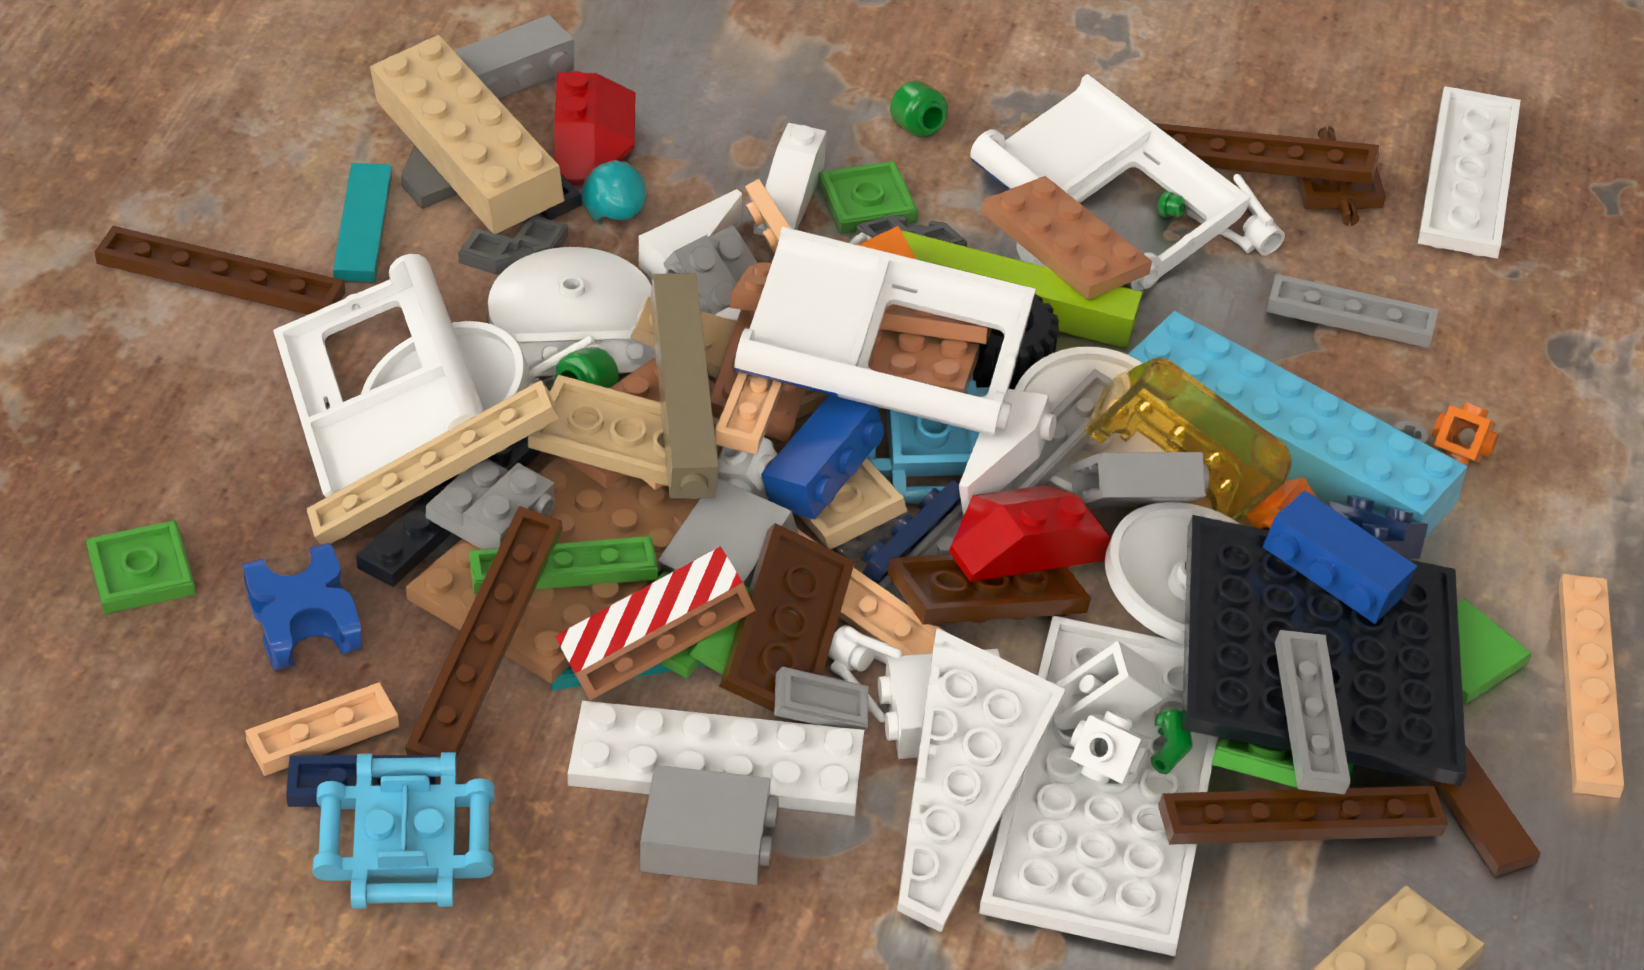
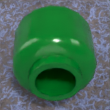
M909 81L894 93L891 100L890 113L893 121L911 135L929 137L943 126L947 118L948 105L945 97L930 85L921 81Z
M598 347L584 348L567 354L560 359L555 370V381L558 375L605 388H610L619 382L618 367L614 359L605 350Z

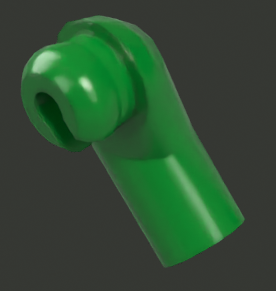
M1165 190L1157 202L1159 216L1165 219H1170L1171 216L1180 217L1185 211L1186 205L1183 204L1185 199L1180 195L1174 196L1173 192Z
M1176 708L1162 710L1155 718V726H1162L1158 729V733L1165 736L1166 742L1150 758V762L1157 772L1164 775L1168 774L1193 747L1191 731L1182 730V711Z

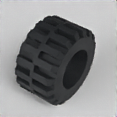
M1037 294L1034 295L1009 389L1015 390L1021 377L1036 362L1056 352L1059 320L1057 315L1053 314L1054 309L1049 303H1042L1043 298ZM992 329L986 344L977 343L979 344V353L973 372V381H976V388H985L991 385L1005 337L1000 330Z

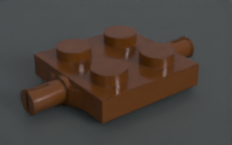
M1326 126L1318 131L1320 139L1337 141L1332 127H1328V132ZM1377 166L1372 184L1296 177L1305 209H1339L1342 222L1346 226L1349 225V220L1351 226L1358 223L1359 215L1357 209L1383 208L1386 195Z

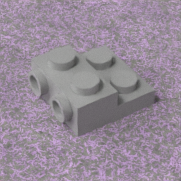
M733 224L710 237L705 235L675 250L663 265L666 268V274L696 273L700 310L716 315V313L730 307L731 291L749 265L754 266L757 261Z
M485 459L459 474L426 505V518L481 550L499 548L519 506L547 516L551 515L556 504V498L554 497L555 483L520 463L507 470L491 460Z

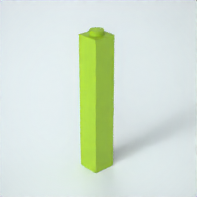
M902 230L916 260L1036 289L1035 294L1043 298L1042 303H1049L1054 309L1053 314L1057 315L1059 320V332L1128 349L1137 320L1142 297L1141 291L1120 286L1087 300L1047 267Z

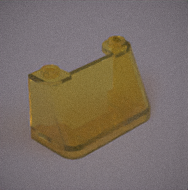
M1160 357L1133 367L1113 378L1105 386L1084 432L1101 444L1115 433H1120L1119 437L1126 442L1138 431L1166 452H1203V462L1209 470V485L1207 490H1205V495L1207 494L1213 510L1237 522L1285 483L1292 464L1289 450L1282 441L1181 369L1174 362Z

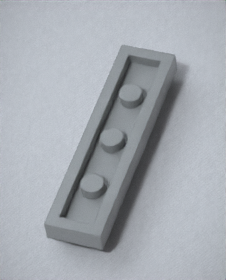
M1276 274L1266 312L1430 348L1439 309Z
M1280 630L1275 641L1297 789L1345 794L1351 781L1326 635Z

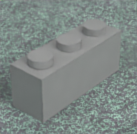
M550 15L454 51L498 99L557 76V72L574 70V38Z

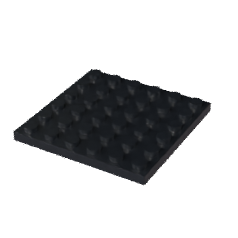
M1192 515L1187 534L1182 730L1292 752L1275 641L1280 630L1326 635L1347 763L1461 786L1467 775L1456 570L1408 559L1417 565V568L1404 596L1374 624L1263 548L1269 530Z

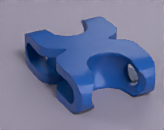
M330 543L310 547L311 564L305 571L293 576H281L273 573L264 559L242 564L245 588L252 614L262 625L264 648L274 671L295 666L293 649L299 641L312 636H323L333 640L340 653L345 654L363 649L361 625L351 594L342 588L339 581L341 578V568Z

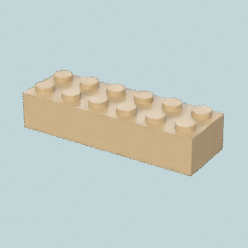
M440 35L425 40L370 66L378 104L494 235L564 201L559 165Z

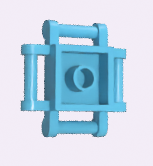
M972 375L966 394L983 397L987 395L990 387L976 388V381H973ZM886 409L889 458H877L876 448H874L867 456V459L884 477H890L892 486L904 497L906 505L920 504L933 488L936 487L939 491H942L946 487H906V477L956 476L964 474L979 432Z
M441 752V757L373 758V754H357L356 786H345L337 781H326L317 787L316 802L321 807L319 852L313 858V876L323 881H351V909H367L368 904L437 902L438 907H453L455 879L484 878L490 876L494 871V856L489 852L490 805L495 799L494 783L487 779L478 778L470 780L466 784H456V752ZM441 776L440 785H430L429 777ZM381 777V786H373V778ZM457 807H470L469 852L465 855H456ZM341 809H355L353 857H341L339 855Z

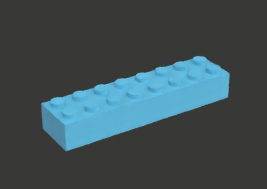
M1176 311L1170 314L1128 354L1147 365L1165 382L1178 405L1182 425L1284 481L1304 477L1316 497L1328 505L1330 501H1347L1348 495H1356L1374 500L1373 507L1385 512L1387 506L1410 510L1414 512L1413 519L1428 524L1426 538L1458 503L1467 470L1466 465Z

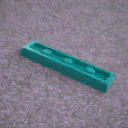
M351 163L333 267V276L336 279L350 282H376L392 180V164Z

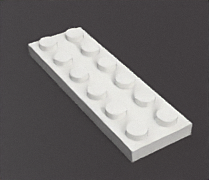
M1444 86L1417 244L1498 259L1521 100Z
M582 700L568 769V786L649 794L655 765L771 778L770 798L779 799L778 808L855 816L864 730Z

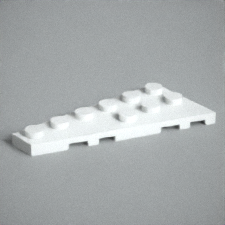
M938 628L934 638L897 911L942 932L1061 703L1066 689Z

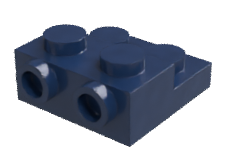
M1348 495L1347 501L1329 502V507L1406 559H1420L1428 524L1413 519L1414 512L1393 506H1387L1386 512L1373 507L1374 500L1356 495Z

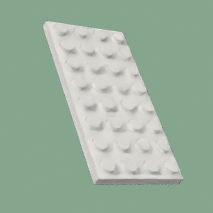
M1053 616L1038 672L1039 677L1056 684L1106 648L1120 641L1153 663L1163 700L1132 720L1134 723L1131 729L1152 738L1133 783L1121 784L1109 778L1108 783L1104 784L1081 773L1083 765L1070 759L1075 749L1070 745L1075 729L1061 730L1055 726L1054 719L1052 718L1002 815L981 898L979 914L1175 956L1197 844L1169 845L1158 803L1163 793L1207 792L1212 770L1211 764L1218 737L1191 732L1193 742L1191 751L1168 774L1164 775L1157 772L1151 765L1150 758L1166 741L1165 736L1158 733V729L1162 726H1155V718L1162 710L1176 708L1182 711L1184 645L1165 638Z

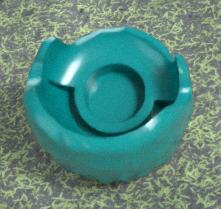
M617 160L608 161L595 167L584 180L581 190L582 203L593 220L599 221L603 217H609L618 221L630 220L641 211L646 202V184L642 175L636 171L634 166Z

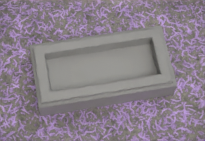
M782 666L777 671L775 679L774 715L816 725L865 731L868 728L869 686Z

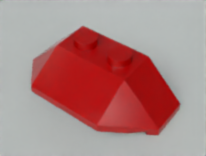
M578 71L570 73L557 72L554 160L559 165L560 173L572 185L583 186L584 180L595 167L608 161H621L635 148L636 92L597 73H582Z
M1044 485L973 495L952 541L949 552L968 580L973 582L1105 561L1106 550L1111 536L1077 494Z

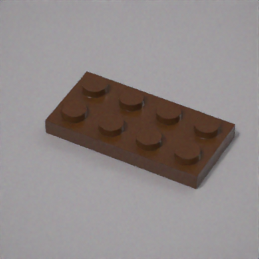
M774 523L767 530L748 591L756 611L739 620L719 687L774 712L776 673L782 666L822 675L855 561ZM790 719V720H792V721H794V722H797V723H804V722H802V721H797V720Z
M948 554L890 558L887 571L888 576L922 625L940 626L945 623L969 621L982 623L986 620L997 619L1023 620L1027 617L1039 616L1064 617L1068 614L1087 613L1091 600L1089 594L1068 567L970 582L952 555Z

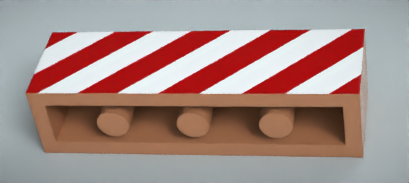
M720 546L665 577L657 579L652 584L628 597L615 602L593 616L574 624L567 630L557 634L555 638L588 699L591 701L756 610L741 578Z

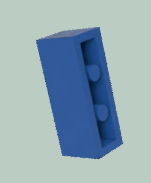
M828 395L761 473L768 501L792 511V514L815 520L823 509L834 500L836 494L848 479L857 472L859 466L872 450L881 443L884 437V427L881 423L878 407Z
M1305 490L1275 516L1263 548L1374 624L1404 596L1417 568V565Z

